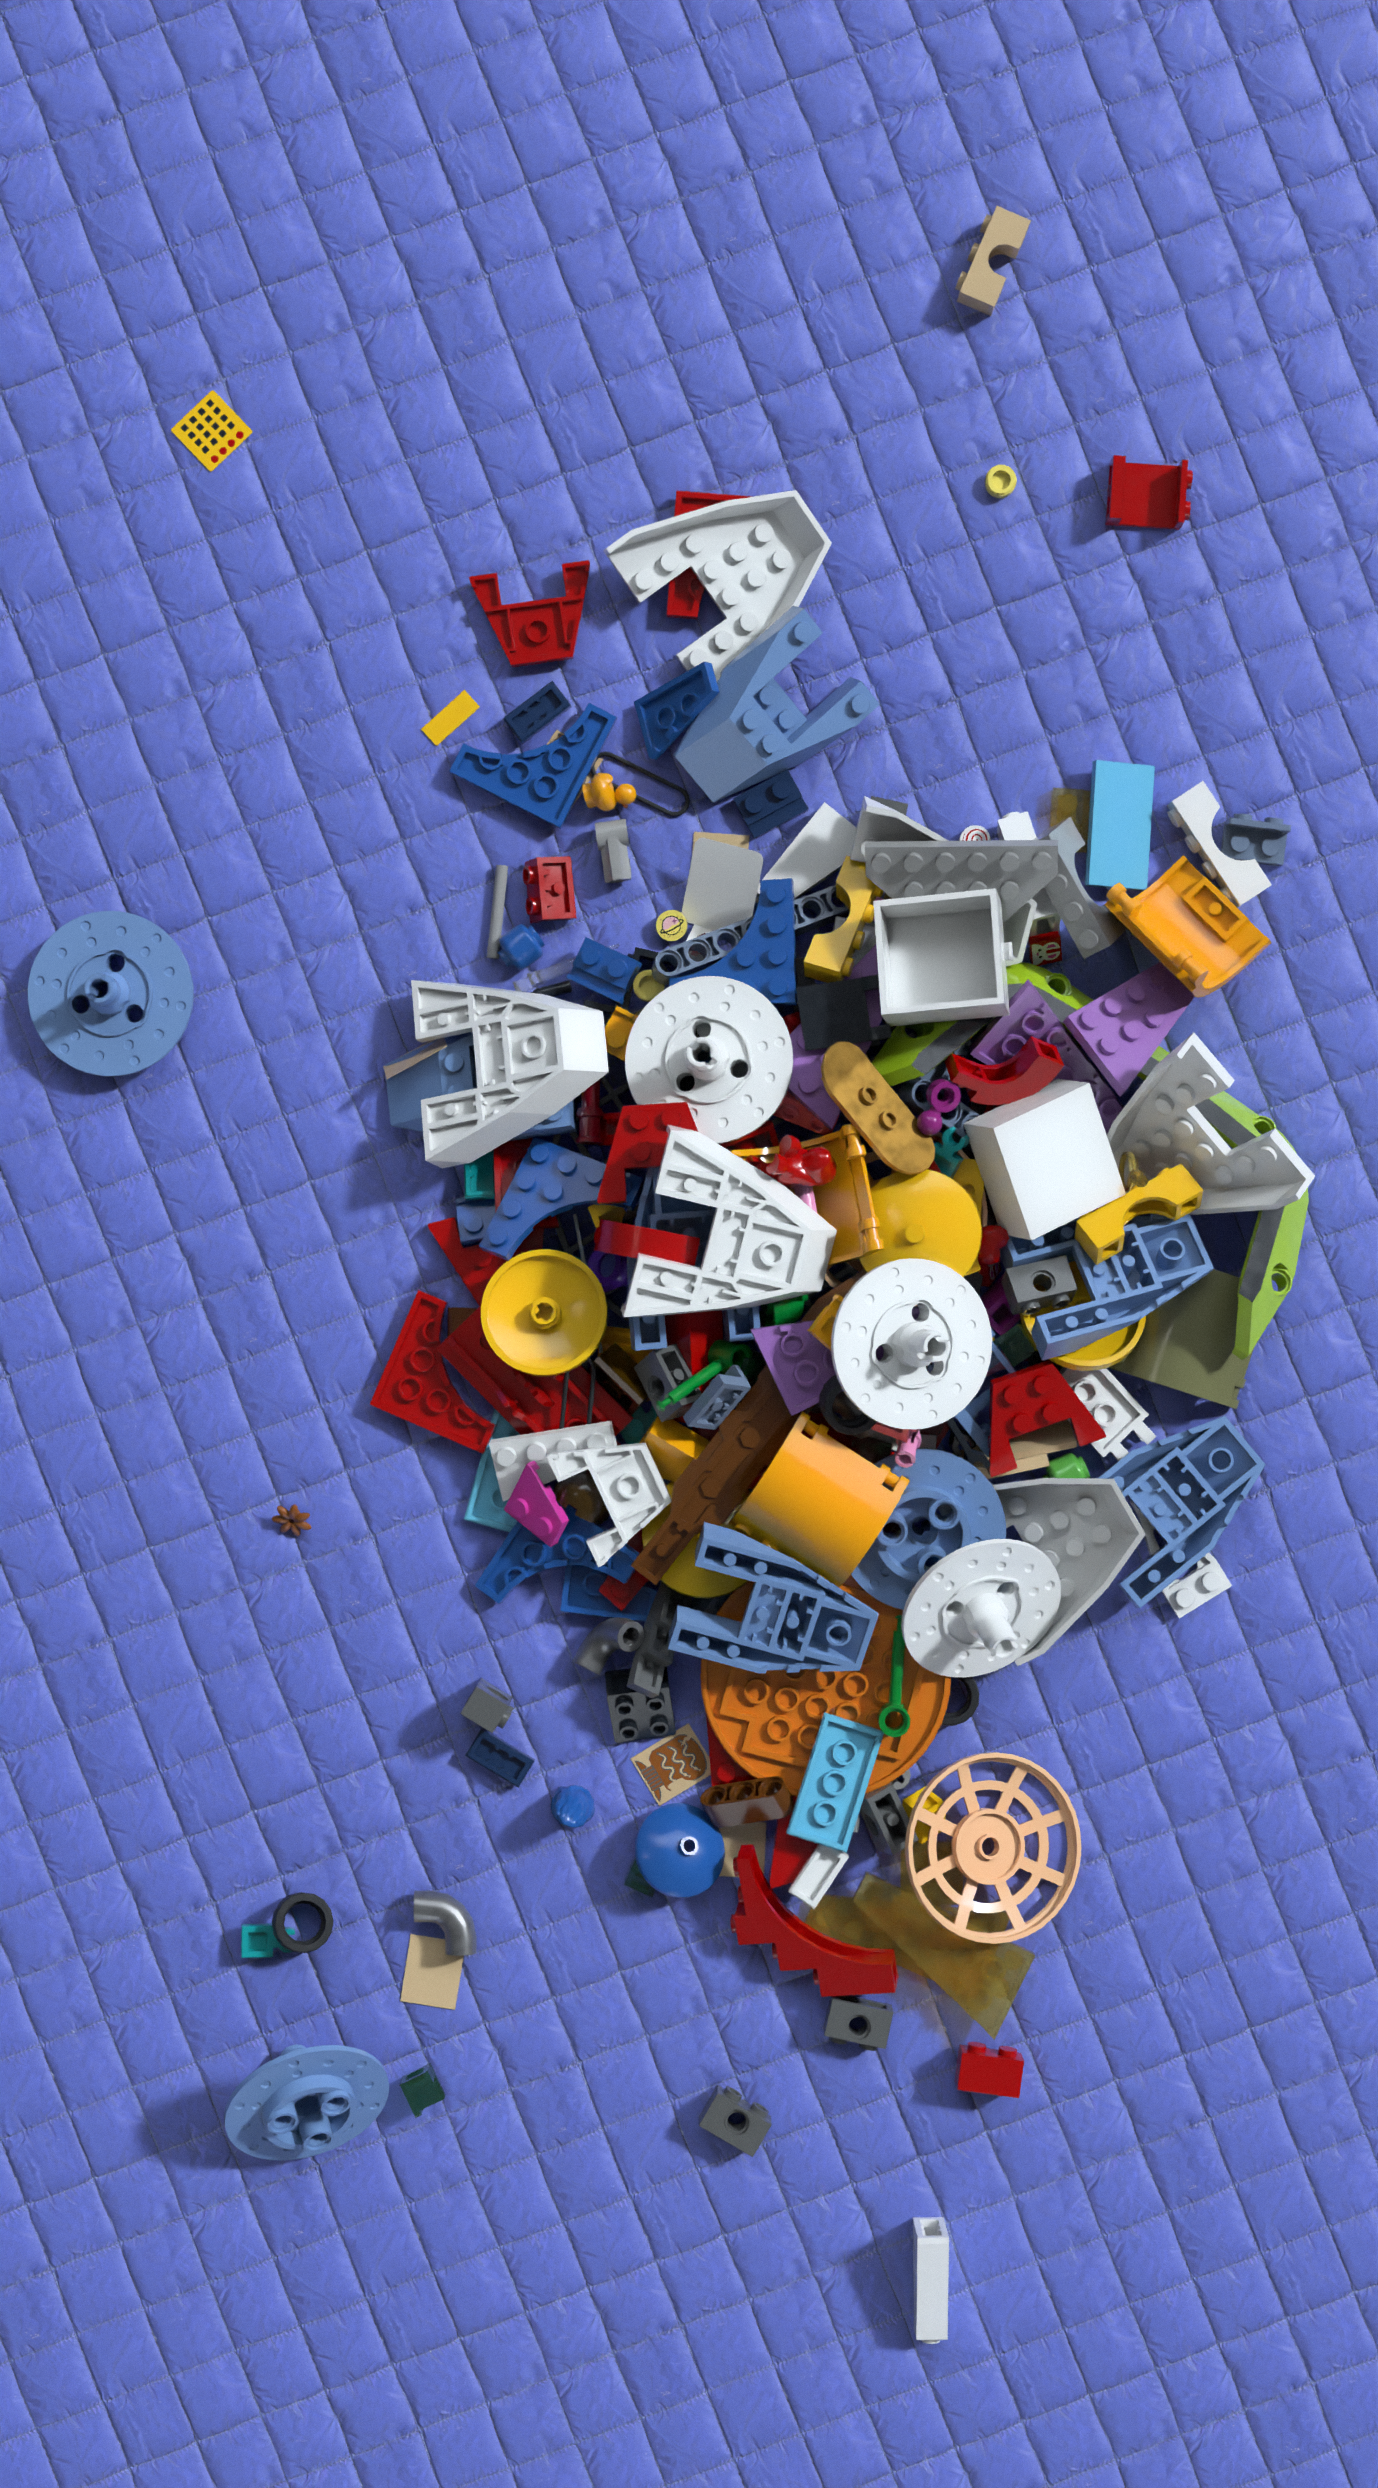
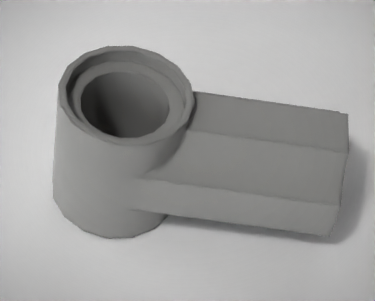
M626 819L595 823L598 851L601 850L605 883H619L631 880L630 859L628 858L627 851L629 841Z

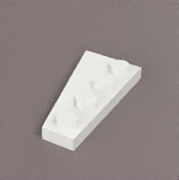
M612 1421L491 1439L489 1443L503 1502L510 1498L526 1464L532 1461L538 1464L540 1469L536 1472L544 1485L556 1480L546 1458L547 1454L617 1446Z

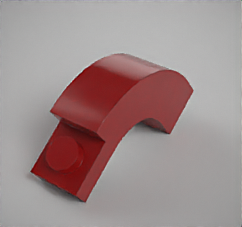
M1032 1036L1014 1057L1000 1064L983 1065L953 1053L945 1061L950 1080L958 1087L966 1088L970 1101L984 1105L1009 1104L1032 1096L1046 1087L1064 1067L1056 1046Z
M600 1219L599 1226L594 1234V1250L636 1259L638 1253L695 1266L700 1238Z

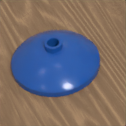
M672 1803L654 1810L642 1822L636 1835L635 1857L642 1876L655 1890L674 1898H688L706 1891L717 1880L724 1864L725 1847L719 1828L713 1826L707 1813L690 1804ZM684 1842H688L691 1845L690 1852L684 1849Z

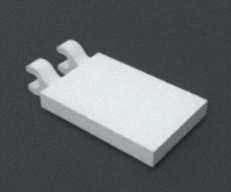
M1063 1367L1059 1371L1105 1432L1106 1438L1090 1443L1102 1457H1105L1109 1452L1118 1461L1125 1457L1129 1452L1120 1442L1132 1430L1147 1445L1156 1437L1143 1422L1149 1414L1107 1368L1094 1371H1079Z

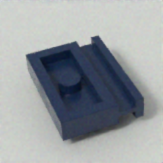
M788 769L733 798V802L754 840L809 810Z

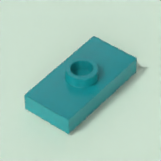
M494 1149L473 1162L464 1164L466 1200L495 1199Z

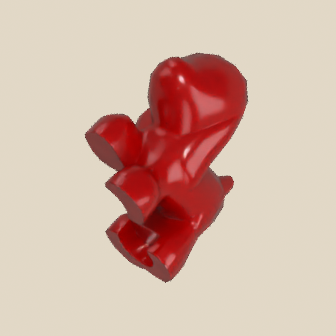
M786 1135L781 1139L779 1154H775L774 1160L771 1163H766L754 1155H749L745 1159L746 1162L777 1180L789 1190L792 1184L806 1186L826 1185L834 1180L837 1172L835 1158L826 1148L804 1149L797 1137Z

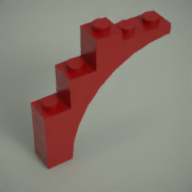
M754 1844L741 1845L738 1856L733 1859L734 1875L739 1876L741 1884L738 1886L739 1902L735 1914H731L730 1919L732 1933H737L738 1945L772 1943V1955L774 1959H778L780 1971L813 1969L814 1984L820 1986L821 1997L895 1993L898 1982V1970L894 1949L866 1948L847 1944L826 1936L801 1921L781 1902L769 1886L759 1866Z

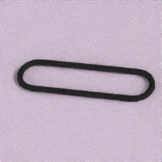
M599 753L597 759L603 756L611 757L681 792L685 797V805L680 811L672 812L637 794L636 800L673 817L684 814L689 808V795L682 787L613 753ZM595 763L590 771L593 776L597 774L594 767ZM612 783L614 789H616L618 785Z
M589 1357L586 1361L591 1365L592 1373L586 1424H591L596 1380V1366ZM569 1371L564 1374L559 1429L564 1428Z

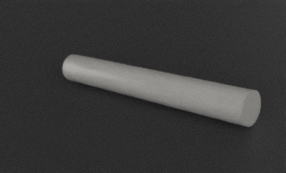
M496 865L486 957L490 959H499L497 952L500 951L499 938L502 933L508 866Z

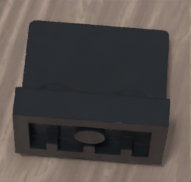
M667 1667L664 1669L659 1696L650 1698L627 1687L631 1668L605 1672L607 1701L614 1741L616 1743L676 1734Z

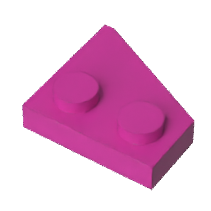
M535 1461L526 1464L504 1510L545 1544L552 1547L558 1543L569 1519L563 1508L558 1505L550 1485L547 1487L543 1485L536 1472L540 1468Z

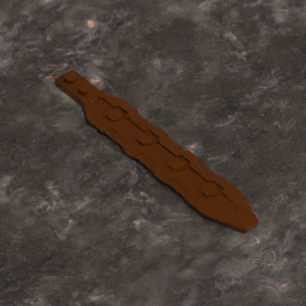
M863 1269L818 1298L800 1322L816 1320L823 1309L831 1303L835 1294L844 1298L852 1286L867 1271ZM767 1365L759 1373L757 1382L740 1404L719 1425V1431L698 1458L693 1459L673 1485L670 1515L632 1562L631 1566L656 1585L694 1535L701 1533L704 1522L720 1525L727 1520L743 1499V1493L764 1466L771 1463L801 1414L799 1412L795 1415H790ZM815 1405L803 1410V1412L809 1414Z

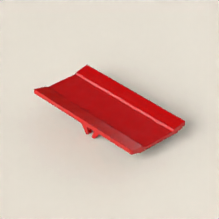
M481 1305L436 1348L520 1435L559 1429L565 1373L553 1376H535L520 1372L506 1364L493 1351L485 1337L481 1323ZM582 1365L569 1371L564 1428L586 1425L591 1374ZM595 1380L591 1424L612 1421L616 1436L633 1420V1417Z

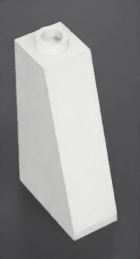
M824 802L762 880L792 878L794 881V900H797L841 869L846 855L850 856L856 827ZM759 883V885H758V890H757V895H756L757 898H756V900H755V902H756L757 904H758L759 896H760V883Z
M1028 811L1020 814L1019 812L1008 813L997 822L999 840H1033L1036 838ZM1043 887L1032 897L1037 902V907L1029 937L1053 931L1059 932L1061 917Z
M913 2217L914 2331L916 2340H921L927 2344L948 2340L949 2236L944 2217Z

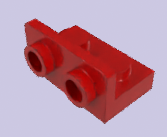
M571 856L536 857L526 861L522 876L524 883L527 885L528 898L526 899L525 908L530 917V923L576 919Z

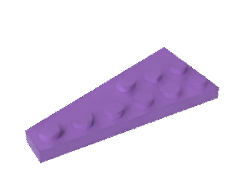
M876 944L853 967L850 977L845 976L844 980L878 974ZM879 989L865 991L870 1026H879L883 1018L881 1016ZM800 1023L790 1034L793 1048V1071L787 1091L828 1129L832 1130L841 1110L830 1098L821 1080V1064L828 1048L805 1051ZM872 1041L856 1043L854 1045L858 1046L866 1055Z
M1158 962L1068 1015L1063 1023L1121 1097L1195 996L1161 962Z
M1028 979L1009 1000L1010 1015L996 1016L969 1047L970 1055L986 1065H995L1014 1057L1031 1036L1056 1046L1064 1067L1052 1081L1063 1079L1090 1083L1107 1135L1113 1121L1124 1108L1123 1104Z
M918 1306L912 1309V1316L916 1320L920 1314ZM815 1320L750 1329L791 1416L819 1403V1395L824 1384L833 1375H836L831 1351L807 1331ZM881 1345L876 1349L878 1361L884 1355V1349Z

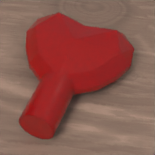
M997 1225L982 1227V1241L977 1256L982 1263L992 1265L998 1262L1000 1249L1009 1240L1007 1230Z

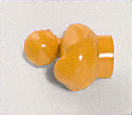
M597 773L592 777L590 783L582 785L587 807L589 809L597 807L602 811L614 809L617 802L622 804L624 808H628V805L636 799V790L630 784H621L614 791L613 777L608 773Z

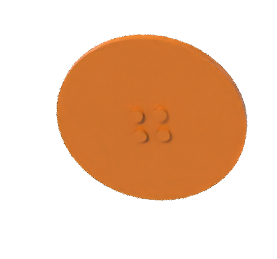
M852 1575L839 1588L878 1612L879 1615L860 1671L820 1672L819 1669H800L796 1673H787L786 1670H767L766 1673L759 1674L711 1660L701 1659V1693L709 1723L717 1739L730 1757L755 1779L779 1776L784 1780L792 1796H798L824 1712L881 1730L877 1715L880 1708L889 1702L893 1631L897 1630V1619L895 1617L902 1615L903 1610L875 1599L856 1582ZM748 1580L742 1587L732 1592L716 1615L741 1622L754 1582ZM906 1645L901 1704H904L910 1716V1727L905 1734L899 1737L883 1735L865 1794L889 1784L904 1774L919 1760L934 1740L947 1710L951 1677L936 1674L922 1667L912 1657ZM896 1711L888 1713L885 1718V1724L892 1728L899 1726L902 1722V1715Z

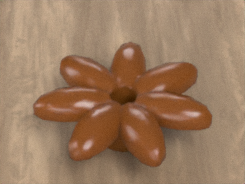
M293 1504L289 1511L282 1506H278L277 1511L280 1515L272 1517L273 1522L282 1524L280 1527V1532L282 1533L287 1532L291 1528L295 1536H300L301 1529H311V1525L305 1522L310 1514L300 1513L296 1504Z

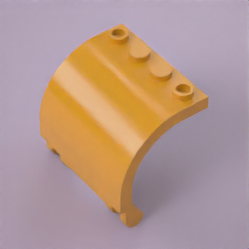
M1184 855L1156 882L1137 896L1130 898L1126 894L1127 889L1120 882L1115 884L1106 894L1108 901L1104 904L1106 908L1197 998L1204 997L1225 985L1271 944L1270 939L1259 931Z
M852 1124L844 1125L839 1131L800 1142L802 1148L807 1150L817 1147L826 1148L835 1158L837 1164V1172L833 1181L823 1186H813L817 1214L837 1230L828 1266L856 1260L884 1250L883 1239H879L877 1228H880L879 1217L875 1216L864 1159L866 1155L865 1145H861L860 1133ZM779 1146L761 1149L730 1150V1152L743 1160L749 1155H754L766 1163H771L774 1160L775 1154H779ZM790 1186V1191L795 1194L794 1189H791V1186Z
M802 1411L770 1465L747 1499L734 1513L729 1523L735 1526V1531L752 1537L758 1542L797 1560L829 1582L840 1587L851 1575L879 1535L910 1480L903 1475L898 1477L884 1463L878 1468L827 1435L828 1427L822 1423L817 1425L810 1420L811 1416ZM802 1430L811 1435L812 1438L809 1439L801 1434ZM884 1482L890 1487H892V1490L890 1491L886 1487L882 1486V1483Z

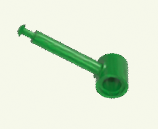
M723 1339L715 1341L708 1352L709 1365L667 1393L662 1402L656 1401V1408L664 1412L668 1404L674 1405L718 1373L727 1372L732 1365H738L743 1374H745L752 1364L751 1349L749 1346L741 1343L729 1342Z
M902 1615L895 1617L897 1619V1630L893 1631L889 1702L880 1708L877 1715L880 1729L890 1737L902 1736L910 1727V1716L904 1704H901L905 1642L901 1629ZM896 1711L902 1715L901 1724L894 1728L885 1724L887 1714Z

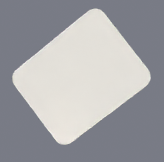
M699 838L694 844L681 912L686 917L687 922L717 930L752 917L763 866L762 855L753 850L707 838Z

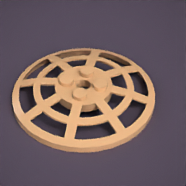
M997 1752L979 1753L961 1758L945 1767L933 1777L920 1793L912 1809L905 1839L906 1867L910 1883L919 1902L927 1913L942 1927L957 1936L975 1942L991 1944L1012 1942L1027 1937L1041 1929L1056 1916L1067 1901L1075 1885L1082 1849L1080 1827L1076 1812L1068 1795L1058 1781L1045 1769L1028 1759L1013 1754ZM991 1761L1016 1766L1007 1783L994 1780L972 1782L969 1769L971 1764ZM957 1771L961 1788L945 1799L936 1814L922 1808L936 1785L949 1774ZM1027 1772L1035 1776L1048 1789L1055 1799L1059 1810L1042 1815L1033 1800L1018 1789ZM990 1789L1002 1792L994 1809L979 1808L975 1794L976 1791ZM963 1797L968 1814L957 1825L943 1819L952 1805ZM1013 1798L1017 1799L1026 1808L1032 1818L1031 1820L1018 1824L1012 1816L1007 1814ZM917 1820L930 1826L927 1843L930 1865L916 1873L913 1860V1839ZM1061 1822L1065 1824L1067 1835V1856L1063 1873L1046 1866L1049 1853L1047 1827ZM938 1831H941L952 1837V1854L938 1861L936 1843ZM1037 1831L1038 1855L1035 1862L1024 1857V1836ZM990 1837L994 1842V1850L991 1854L985 1855L982 1850V1844L985 1839ZM957 1867L967 1878L962 1895L958 1894L948 1884L943 1873ZM1019 1868L1031 1873L1024 1886L1012 1895L1006 1880L1011 1878ZM935 1878L936 1883L944 1894L958 1904L954 1923L946 1919L932 1906L924 1895L921 1885ZM1041 1878L1058 1885L1046 1906L1032 1919L1024 1922L1016 1905L1033 1892ZM978 1884L994 1885L1000 1901L992 1903L974 1902L973 1899ZM970 1910L981 1913H995L1005 1910L1013 1928L1006 1931L987 1933L966 1929Z

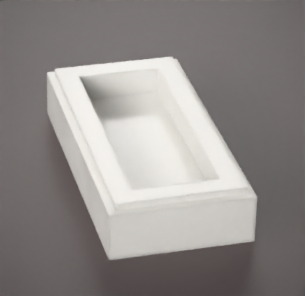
M818 1844L789 1887L788 1892L815 1909L849 1858V1855Z

